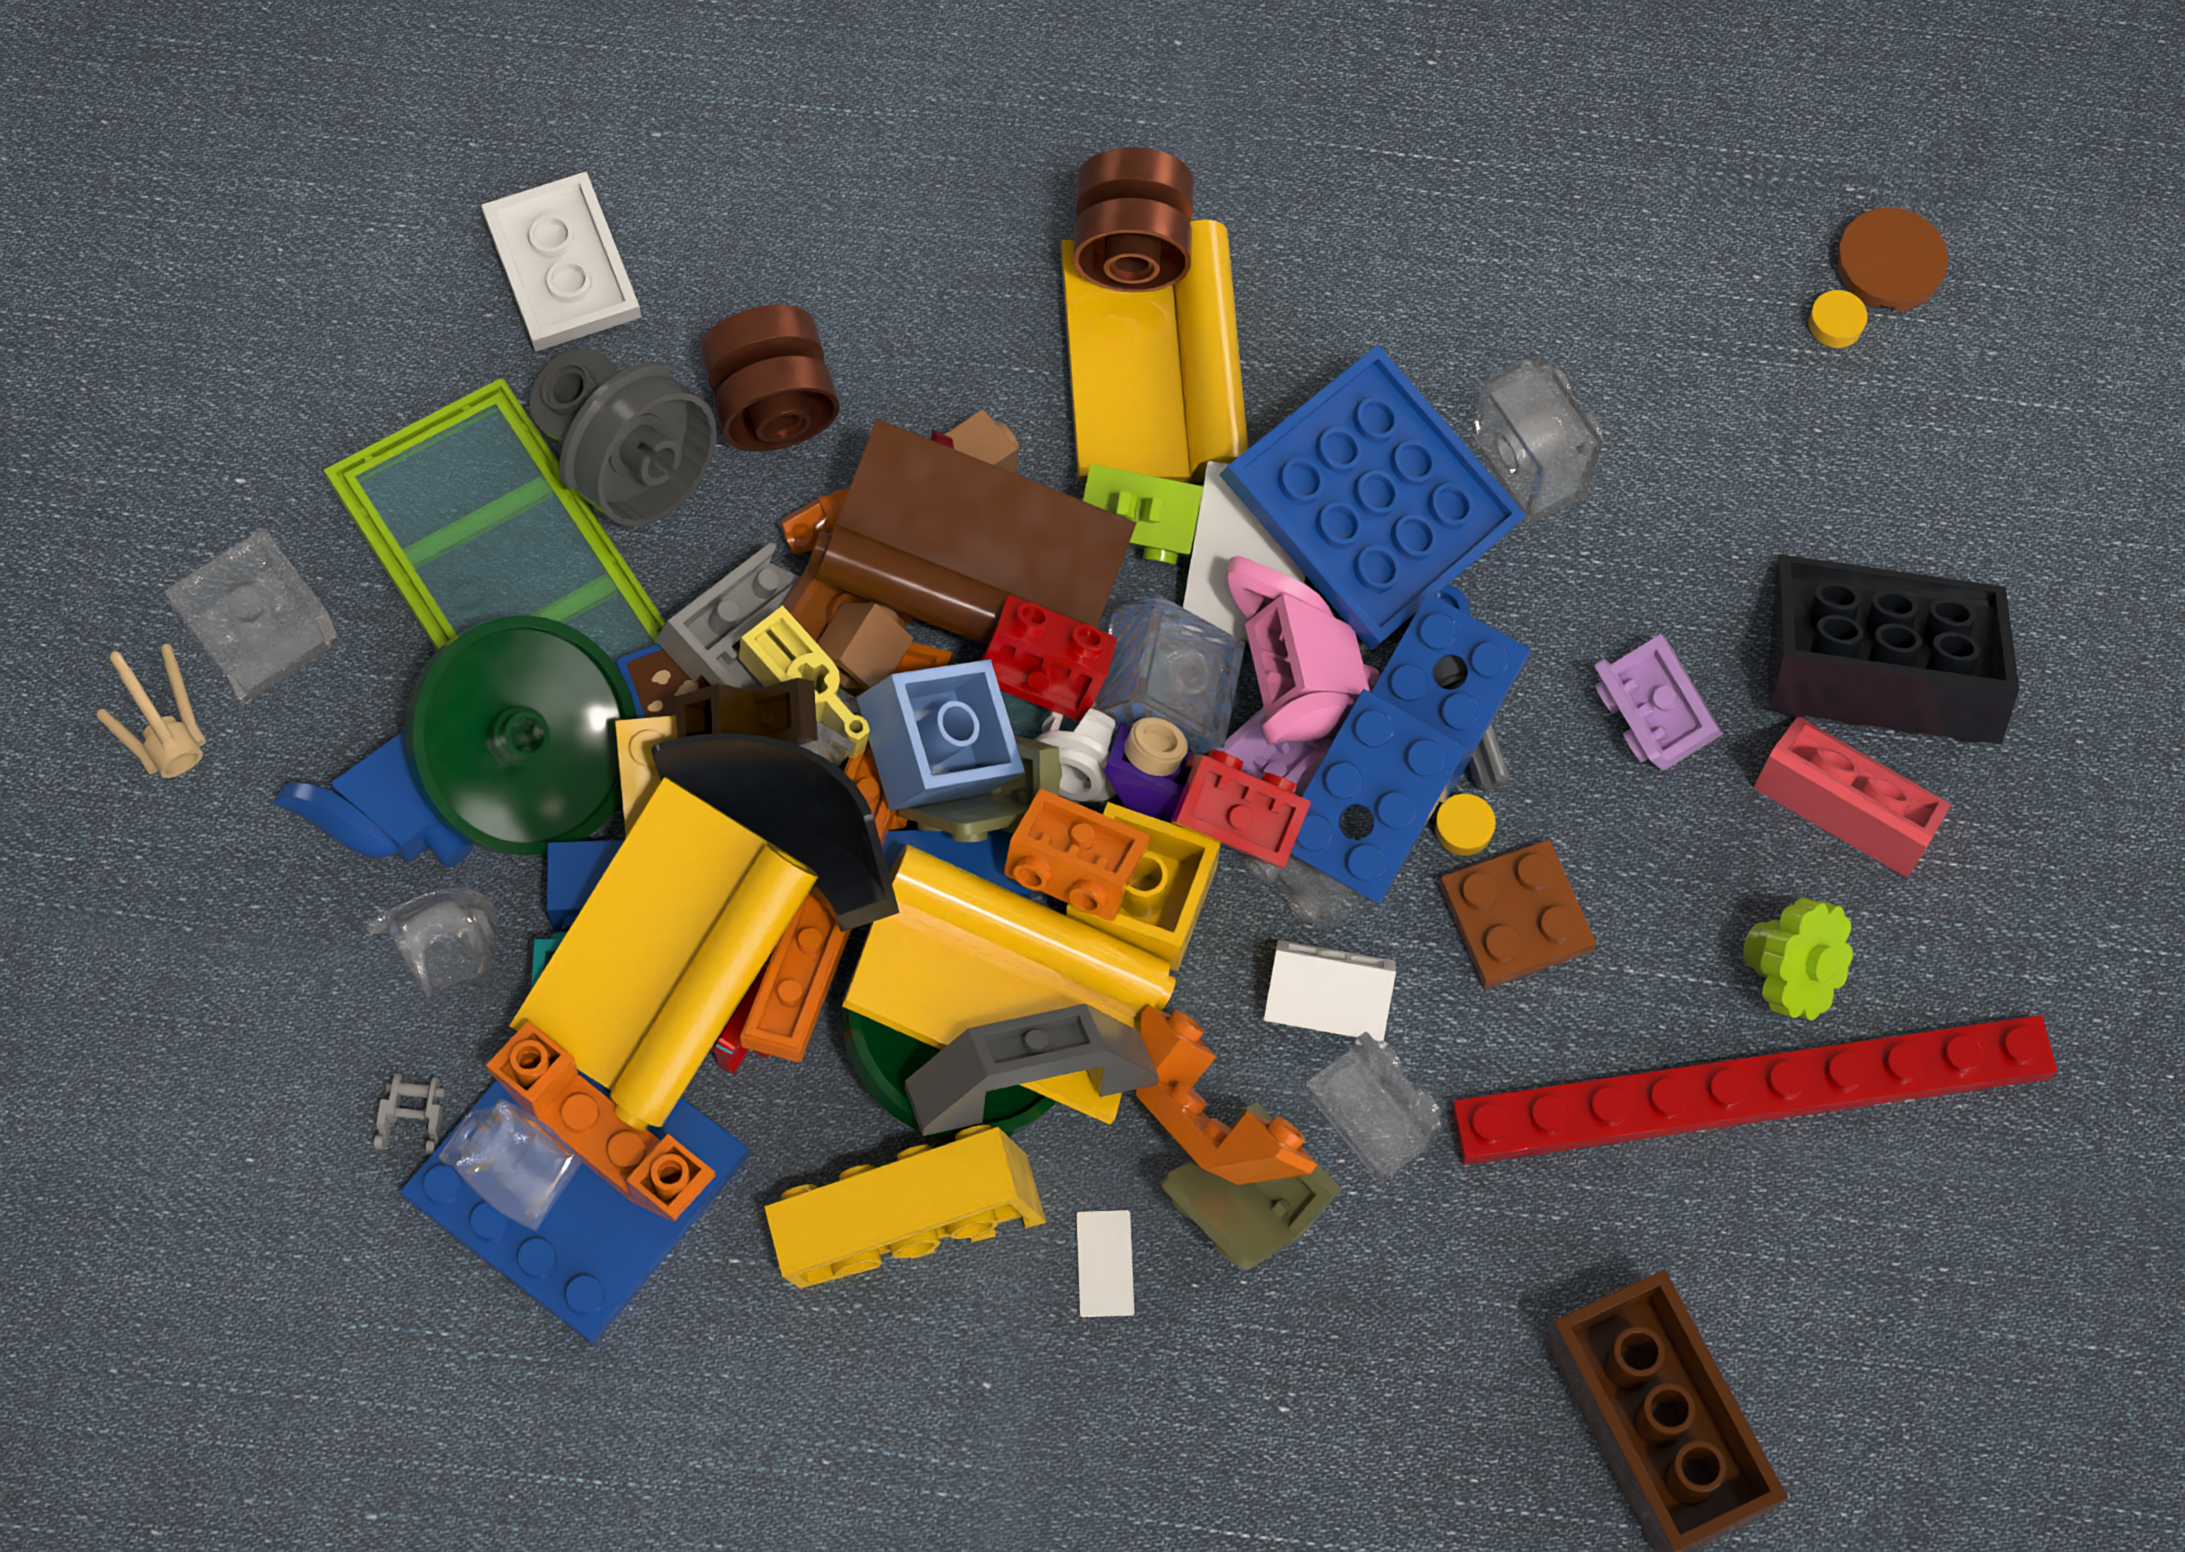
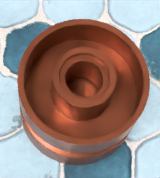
M1138 147L1107 150L1094 155L1081 165L1077 173L1075 211L1077 220L1074 227L1073 264L1083 278L1097 286L1114 291L1149 292L1169 287L1187 275L1191 267L1192 227L1190 221L1193 214L1194 189L1193 175L1187 165L1165 152Z
M767 305L751 308L719 322L702 339L700 344L701 358L709 386L715 393L714 404L725 440L730 445L747 451L778 450L813 438L829 427L836 419L840 410L838 397L830 371L823 363L825 355L815 320L807 311L790 305Z

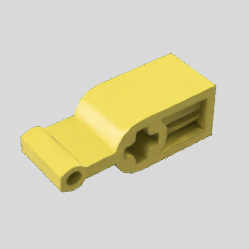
M783 605L741 637L739 659L764 687L797 677L814 681V687L817 685L822 687L820 694L815 690L817 723L822 721L841 742L840 749L845 756L855 759L866 750L870 733L868 723L863 717L853 715L837 697L840 683L839 670L829 656Z

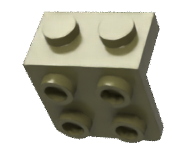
M1014 735L1025 771L1023 774L988 794L898 809V816L917 822V828L923 831L951 833L952 840L957 842L983 841L988 838V831L998 829L1014 833L1040 788L1060 796L1062 768L1059 761V747Z
M1255 1102L1246 1107L1229 1128L1233 1130L1247 1111L1271 1122L1273 1118L1258 1102ZM1192 1159L1170 1171L1161 1182L1163 1189L1171 1197L1177 1210L1194 1220L1214 1241L1216 1249L1225 1259L1235 1263L1244 1270L1253 1268L1300 1239L1342 1191V1188L1319 1164L1309 1175L1237 1185L1202 1169Z

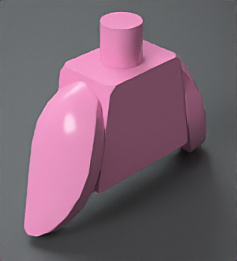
M1241 556L1231 557L1227 572L1228 585L1237 606L1249 620L1245 623L1267 717L1261 723L1266 743L1271 745L1280 741H1315L1339 732L1363 688L1372 692L1380 677L1375 667L1363 664L1355 631L1349 624L1334 618L1329 606L1322 597L1304 583Z

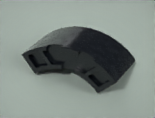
M737 733L694 735L657 743L651 748L661 781L664 777H668L812 869L818 875V879L808 894L812 895L827 908L836 920L841 932L900 913L871 809L855 783L840 768L826 758L788 741L767 736Z

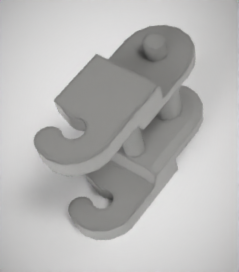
M395 1073L392 1083L386 1084V1092H390L389 1100H380L376 1122L379 1134L375 1135L374 1147L377 1150H384L386 1148L390 1124L395 1123L398 1117L423 1119L428 1124V1133L430 1135V1140L426 1142V1154L432 1155L439 1147L444 1112L441 1106L438 1105L439 1097L444 1098L445 1089L440 1088V1079L438 1077H433L430 1085L403 1083L402 1075ZM401 1096L427 1098L425 1110L399 1108Z

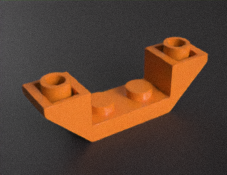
M1148 1004L1141 1013L1140 1036L1159 1079L1157 1085L1136 1089V1096L1202 1169L1237 1185L1311 1174L1318 1164L1301 1147L1306 1140L1304 1135L1282 1117L1276 1116L1271 1122L1247 1111L1233 1130L1215 1118H1208L1203 1112L1207 1106L1206 1101L1192 1089L1194 1084L1217 1057L1200 1039L1204 1034L1203 1028L1180 1010L1176 1009L1172 1015H1169Z
M527 1021L486 1065L487 1070L542 1130L630 1202L675 1222L716 1176L714 1170L669 1134L660 1141L646 1128L644 1131H640L619 1119L613 1113L617 1105L579 1075L574 1057L530 1021Z

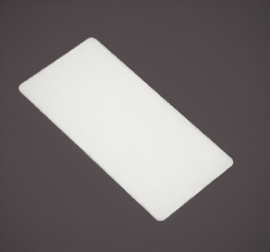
M1130 1211L1077 1212L1080 1316L1134 1315Z

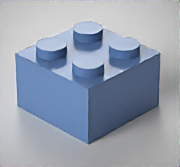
M991 659L891 674L856 697L861 715L867 721L870 729L868 738L890 811L988 794L1025 772Z

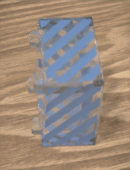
M1159 594L1113 610L1108 634L1115 636L1117 642L1108 675L1092 705V709L1113 718L1116 721L1114 727L1116 729H1119L1121 723L1132 728L1136 721L1145 717L1165 719L1174 724L1183 733L1188 745L1187 752L1194 755L1208 753L1211 748H1224L1245 642Z

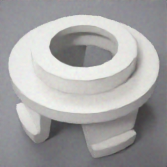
M1090 708L1074 732L1058 731L1063 715L1052 711L1042 725V732L1044 734H1041L1035 740L1059 747V761L1062 768L1060 796L1085 802H1100L1112 798L1117 792L1104 770L1110 754L1108 749L1116 721L1110 716Z

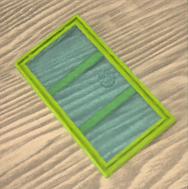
M497 379L324 469L327 482L436 652L451 638L465 629L493 619L511 616L543 617L573 627L598 644L613 662L618 658L658 644L655 640L666 624V621L584 498L578 494L575 488L570 489L560 478V462L504 379Z

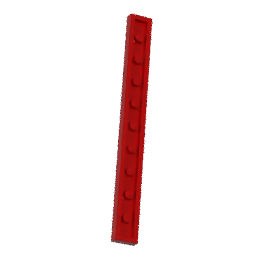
M2039 1015L1454 1100L1451 1110L1462 1164L1469 1165L2049 1080L2058 1071L2043 1016Z

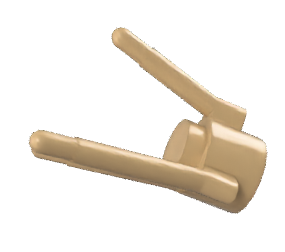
M163 644L161 646V653L182 722H177L173 716L161 718L121 653L114 651L110 654V660L149 723L143 731L144 744L107 710H98L97 718L140 759L148 774L151 775L159 772L163 778H172L190 770L201 760L203 752L200 747L206 743V739L196 724L172 646L170 644Z

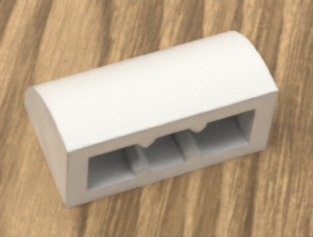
M1277 940L1264 1021L1383 1042L1396 975V961Z

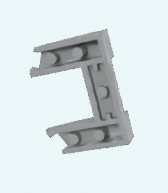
M768 543L670 618L655 641L694 683L704 677L711 686L719 683L748 690L764 687L740 661L739 650L741 637L780 608L801 578L769 563L777 545ZM855 697L845 706L853 715L862 717L857 698ZM820 721L817 723L818 740L799 746L826 758L844 772L849 757L842 753L840 749L841 742Z

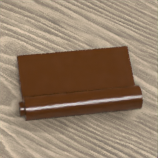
M876 419L832 534L820 531L808 563L819 567L815 579L987 646L997 626L1003 604L1009 595L1027 602L1039 604L1045 609L1098 628L1137 522Z

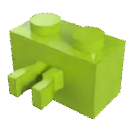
M1090 464L1083 501L1137 522L1128 546L1143 548L1142 559L1176 565L1178 556L1187 558L1190 556L1204 487Z

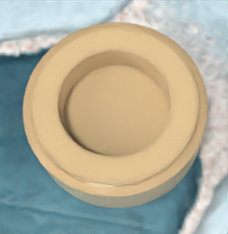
M1145 717L1136 721L1124 743L1125 754L1129 761L1142 772L1153 776H1168L1174 773L1180 766L1188 749L1183 733L1171 722L1157 717Z

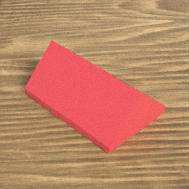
M1797 717L1775 745L1753 787L1760 793L1908 878L1952 805L1801 717Z

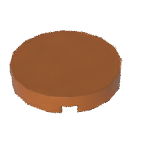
M1876 208L1858 215L1845 228L1837 249L1838 259L1836 266L1838 276L1847 291L1857 296L1865 305L1877 309L1882 305L1894 307L1893 311H1908L1925 304L1939 290L1949 261L1945 241L1936 227L1922 216L1901 208Z

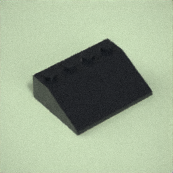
M1779 554L1776 566L1768 667L1769 711L1782 712L1793 717L1809 716L1842 721L1854 726L1871 725L1898 729L1909 734L1925 733L1953 737L1970 743L1987 742L2002 745L2019 693L2006 587Z

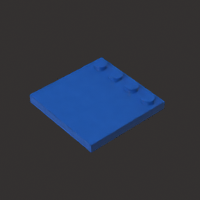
M1379 344L1241 454L1219 474L1371 651L1418 611L1427 593L1434 596L1438 594L1526 517V514Z
M578 1070L580 1076L613 1102L610 1098L611 1090ZM496 1080L404 1186L400 1194L410 1205L593 1346L750 1156V1152L747 1146L682 1097H680L662 1127L648 1125L646 1129L660 1141L669 1134L714 1170L716 1174L677 1220L672 1222L625 1198L542 1130Z

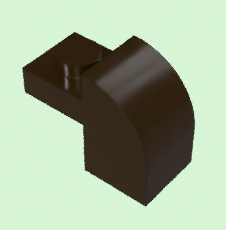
M797 677L756 690L718 683L675 696L677 738L704 734L737 733L767 736L796 745H803L818 740L814 681Z

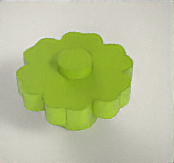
M1802 897L1794 905H1789L1783 910L1780 920L1774 919L1769 922H1759L1749 931L1744 943V960L1749 967L1754 968L1757 975L1766 978L1762 995L1769 1002L1773 1012L1791 1018L1800 1017L1812 1021L1820 1013L1826 1012L1831 1007L1834 989H1839L1845 984L1848 976V967L1853 957V949L1850 944L1846 943L1851 931V921L1845 916L1841 906Z

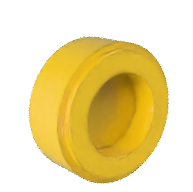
M1843 290L1828 291L1816 299L1808 319L1809 329L1812 335L1826 346L1833 348L1848 347L1860 338L1867 323V310L1863 302L1850 292Z
M1472 794L1454 795L1448 798L1439 808L1434 825L1435 835L1439 843L1447 851L1460 856L1474 855L1484 850L1491 841L1496 824L1495 815L1489 804L1478 796Z

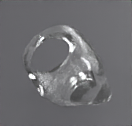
M468 887L443 888L420 895L374 917L366 924V929L370 934H390L416 979L425 999L435 996L444 988L454 983L487 973L496 951L497 916L493 903L485 894Z

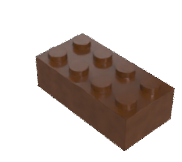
M1665 1269L1553 1321L1544 1337V1341L1654 1552H1693L1774 1513L1788 1498Z

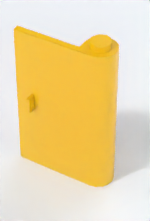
M1206 219L1191 221L1192 253L1189 272L1179 282L1169 287L1149 292L1114 291L1089 282L1077 272L1073 264L1074 240L1061 241L1078 481H1087L1090 464L1179 482L1204 483L1208 461L1230 464L1248 450L1228 229L1224 224Z
M664 777L509 1026L518 1031L527 1021H530L572 1055L579 1071L611 1090L610 1098L617 1104L613 1113L626 1124L640 1131H644L648 1125L662 1127L818 879V875L793 856L668 777Z
M906 844L898 855L889 874L900 913L871 923L842 1006L943 1050L968 1028L1081 1004H1088L1138 1030L1140 1034L1141 1013L1148 1004L1162 1011L1171 997L1176 979L1169 975V962ZM1088 1069L1019 1084L1109 1125L1115 1120L1123 1093L1100 1097Z

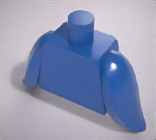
M405 730L331 782L334 793L313 784L293 782L285 784L272 803L299 815L344 847L367 857L384 859L396 854L402 860L408 862L430 848L444 867L450 868L464 860L474 847V845L461 839L446 828L431 812L419 794L407 762Z

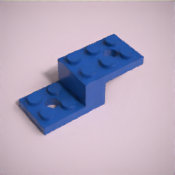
M1427 593L1372 692L1363 688L1305 790L1302 798L1311 801L1290 854L1381 905L1439 802L1444 804L1452 793L1532 650L1436 596ZM1447 657L1460 658L1467 665V678L1456 689H1444L1435 681L1434 671L1436 665ZM1353 806H1365L1374 817V827L1371 833L1363 839H1349L1341 829L1342 815Z

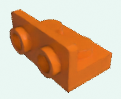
M1040 788L1011 838L1004 874L1030 890L1041 891L1073 905L1083 913L1097 915L1106 920L1114 921L1120 911L1124 892L1148 849L1151 835Z

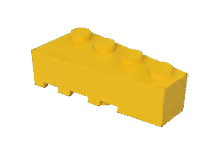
M978 1125L955 1135V1142L934 1149L931 1145H919L908 1148L897 1155L898 1161L875 1169L874 1165H861L847 1169L839 1175L840 1181L820 1188L812 1184L791 1188L781 1195L782 1201L764 1206L782 1277L801 1289L879 1268L882 1264L880 1255L891 1252L892 1257L896 1259L921 1257L935 1253V1248L940 1245L939 1239L949 1236L952 1239L970 1238L971 1243L992 1238L996 1236L994 1228L998 1223L1022 1217L1025 1228L1044 1224L1046 1219L1028 1156L999 1127L991 1129L989 1125Z

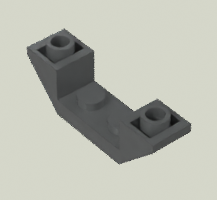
M1081 1004L968 1028L906 1079L904 1090L923 1136L983 1123L986 1091L1088 1069L1099 1096L1103 1097L1157 1085L1159 1076L1138 1030L1088 1004Z

